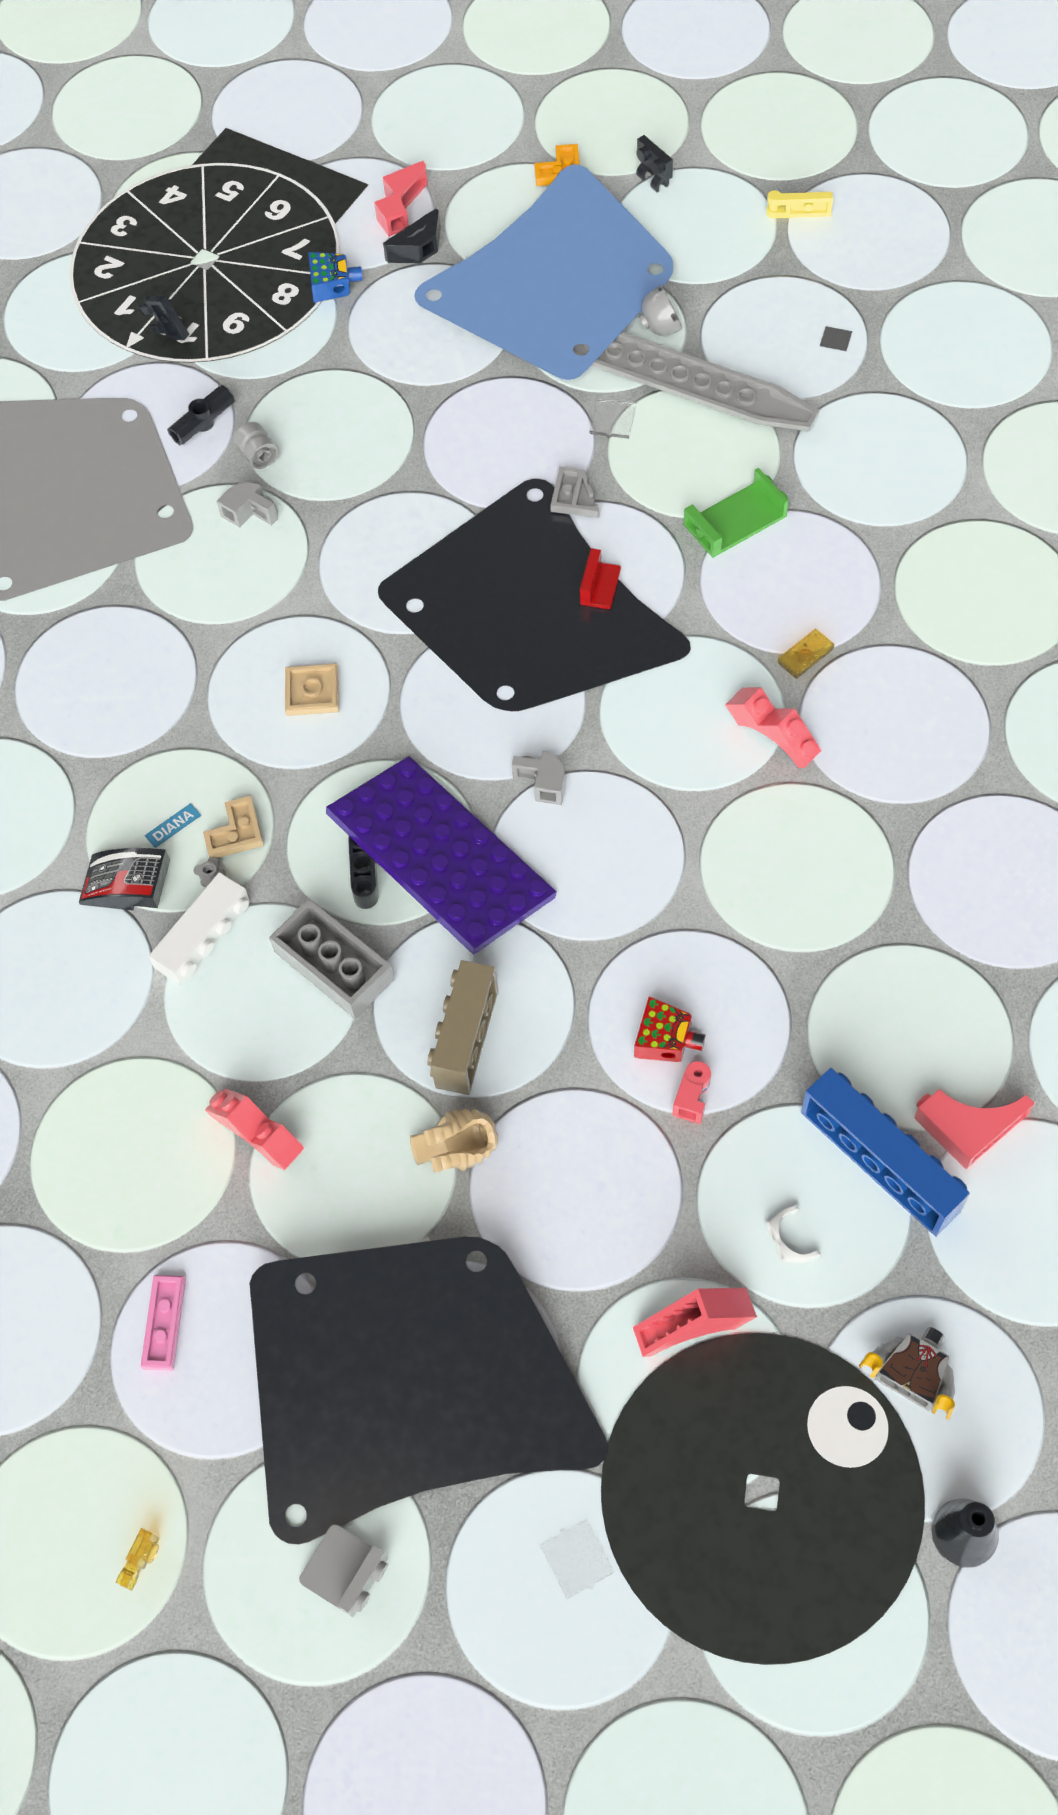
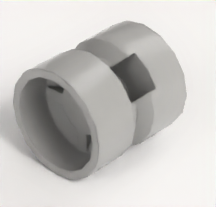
M248 422L242 425L235 433L234 442L252 467L256 469L266 468L277 458L278 447L268 437V434L259 423Z

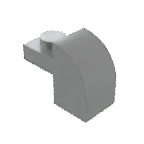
M245 482L230 487L217 500L221 517L239 528L252 515L271 526L278 520L274 502L270 498L264 497L261 485Z
M542 751L540 760L531 756H514L512 761L513 779L535 782L534 794L536 802L562 805L565 793V772L562 762L555 755L547 751Z

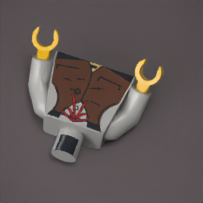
M927 1327L921 1339L913 1334H908L905 1339L896 1337L878 1346L873 1352H868L860 1362L859 1368H862L863 1365L869 1366L873 1371L870 1377L874 1378L876 1376L875 1380L927 1411H930L932 1408L931 1413L933 1414L936 1413L937 1409L944 1410L947 1414L946 1419H950L955 1407L953 1400L955 1394L953 1369L948 1365L949 1356L939 1350L945 1337L939 1330Z

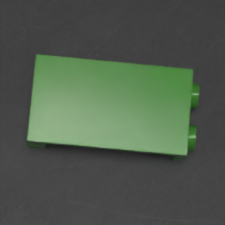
M757 468L754 471L753 484L708 509L699 512L693 504L684 509L683 525L709 555L714 558L787 517L789 500L787 495L774 485L770 476L765 475Z

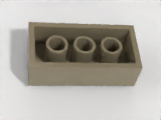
M461 960L458 970L454 969L451 976L450 986L453 989L451 996L446 995L443 1004L445 1017L443 1022L439 1021L437 1024L435 1039H438L436 1048L430 1049L427 1065L431 1066L430 1077L434 1079L435 1088L470 1095L496 1002L498 986L495 967Z

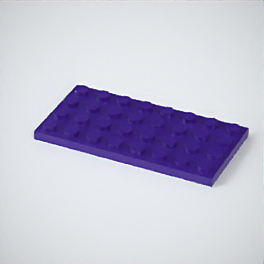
M410 756L326 806V814L473 955L556 897L557 891Z

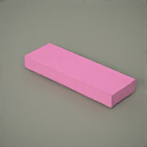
M153 1275L141 1368L143 1370L174 1371L186 1282L184 1276Z

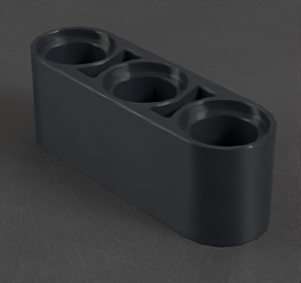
M349 836L350 881L353 899L357 907L369 909L378 902L377 863ZM363 866H367V867H368V868L365 869V870H359L360 867H363ZM365 890L370 891L368 894L365 895L360 894L362 891Z

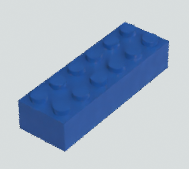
M830 1068L806 1090L801 1114L929 1232L937 1237L961 1213L970 1195L966 1184L960 1178L952 1177L944 1170V1166L938 1158L924 1152L920 1148L919 1142L912 1135L904 1134L890 1115L882 1114L874 1107V1103L868 1095L859 1093L851 1086L850 1080L843 1073H837Z

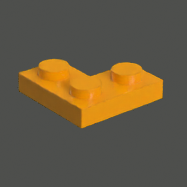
M578 144L555 145L556 161L534 163L536 186H548L565 167L574 164L580 165Z

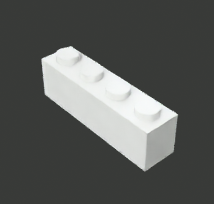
M219 872L148 957L154 969L179 985L185 979L190 978L203 957H207L212 952L214 944L218 939L229 932L233 921L238 915H242L247 910L250 900L246 889Z

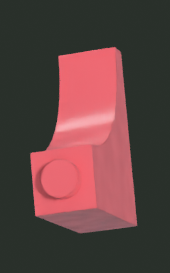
M939 1089L932 1096L927 1093L917 1102L916 1106L918 1109L914 1119L967 1169L1027 1117L1035 1103L1025 1095L1016 1102L1006 1106L977 1108L960 1103Z
M698 1288L634 1326L633 1330L642 1356L651 1357L669 1347L693 1338L715 1332L735 1330L755 1319L757 1315L747 1288Z

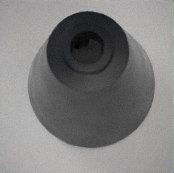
M961 1498L945 1503L937 1511L931 1526L932 1540L938 1553L961 1568L977 1567L987 1562L993 1556L998 1546L999 1530L991 1509L985 1504L974 1500Z

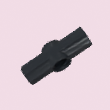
M221 385L204 399L191 401L188 406L189 411L167 429L168 434L180 446L185 444L199 431L205 432L210 430L214 426V419L235 402L234 396L228 388Z

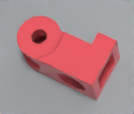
M695 1061L687 1066L673 1104L672 1116L701 1124L705 1112V1103L700 1102L702 1094L708 1090L711 1078V1070L707 1064Z

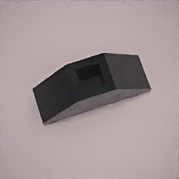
M432 210L383 242L385 261L388 263H422L437 253L441 231L439 210Z

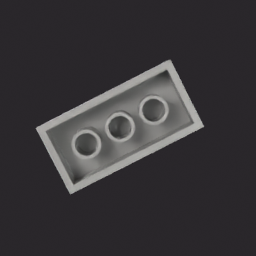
M310 899L269 937L273 950L279 957L354 1019L395 980L391 964Z

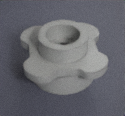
M215 857L209 858L202 865H196L193 869L194 874L200 877V883L203 887H207L219 872L226 876L225 870L220 868L219 860Z

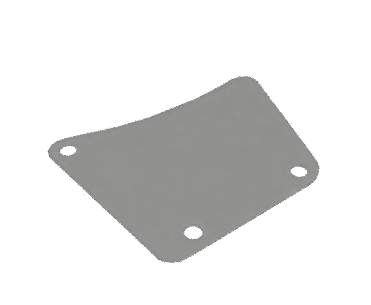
M128 398L0 401V578L8 577L12 580V585L9 589L0 590V601H6L183 543L191 536L193 525L151 414L141 403ZM131 409L137 412V417L133 421L127 422L121 418L122 413L126 410ZM170 505L174 509L173 514L168 518L159 517L157 511L161 506Z

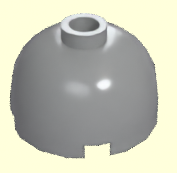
M662 285L654 288L644 297L641 305L643 314L639 317L645 329L650 327L655 334L668 336L683 328Z

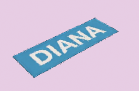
M190 803L144 836L156 848L199 818L201 814Z

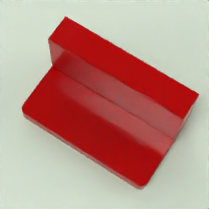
M591 548L580 587V605L611 609L621 573V566L602 563L600 549Z

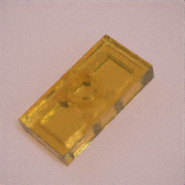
M815 628L778 658V664L797 679L834 650L835 644Z

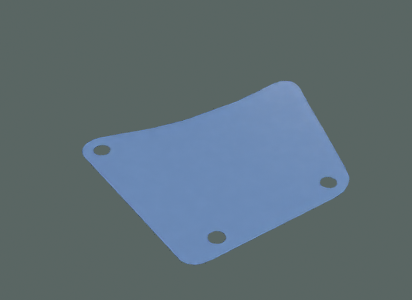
M574 164L560 171L536 202L497 238L467 259L423 282L416 289L414 297L417 304L424 309L560 379L571 380L580 377L630 324L642 310V301L647 293L660 285L664 286L672 276L674 267L670 254L587 168ZM654 263L662 265V273L657 275L649 273V265ZM436 289L442 293V296L439 300L431 301L426 297L427 292ZM577 344H585L589 347V352L586 355L579 356L574 353L573 348Z

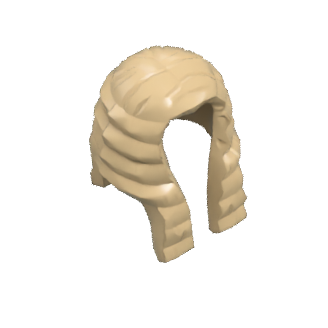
M476 1109L446 1112L435 1127L424 1130L422 1134L410 1136V1145L417 1165L431 1161L434 1173L454 1167L461 1171L472 1168L475 1164L482 1163L484 1158H489L498 1145V1134L493 1119L487 1113L479 1112Z

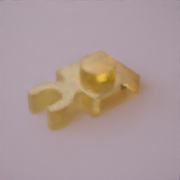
M141 1528L126 1557L127 1563L119 1573L115 1583L132 1591L137 1583L141 1569H145L147 1563L150 1564L155 1559L159 1550L157 1543L160 1538L152 1532Z

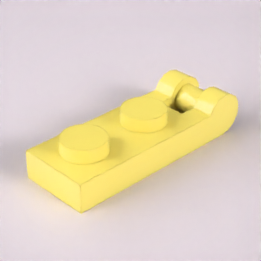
M776 190L770 191L767 197L769 205L766 209V215L770 218L831 216L833 192L780 193Z

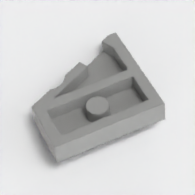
M559 467L551 501V512L599 517V507L594 501L591 486L588 485V478L584 469Z

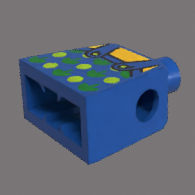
M308 252L313 303L348 296L350 294L349 282L363 281L361 266L347 267L346 255Z

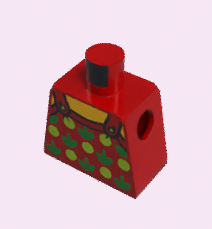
M648 997L634 1045V1058L681 1062L685 1047L702 1051L706 1034L690 1030L692 1024V1015L655 998Z

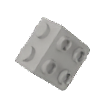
M332 1525L301 1573L299 1581L304 1587L353 1618L356 1611L361 1612L370 1598L368 1591L374 1581L379 1582L386 1572L388 1556L375 1545L372 1547L342 1527Z

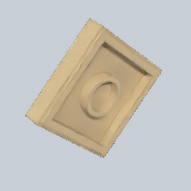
M337 663L285 667L286 716L339 712Z

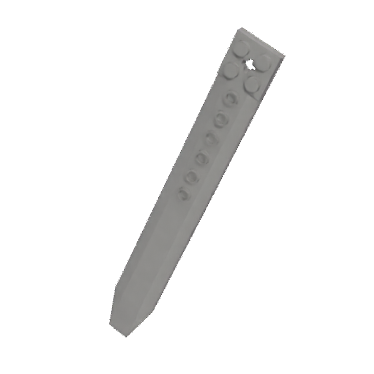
M621 332L591 365L760 425L810 431L819 415V409L778 385ZM577 344L574 346L573 351L576 355L583 356L589 352V347L585 344Z

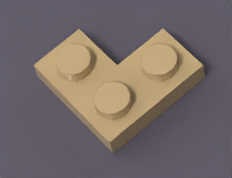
M251 795L224 802L230 825L203 832L209 858H220L264 846Z

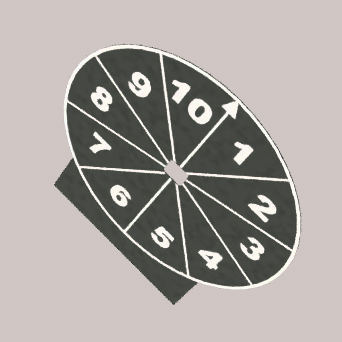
M225 128L192 165L165 171L134 184L110 200L94 215L81 233L70 263V285L74 301L82 316L98 334L112 344L143 357L169 362L195 363L232 358L257 350L294 330L321 304V302L313 303L308 252L340 254V242L335 224L369 184ZM202 249L219 256L208 270L190 263ZM149 295H165L172 302L178 316L184 321L190 335L185 340H170L166 334H154L150 324H157L158 321L153 314L142 315L137 306L146 304L145 297Z

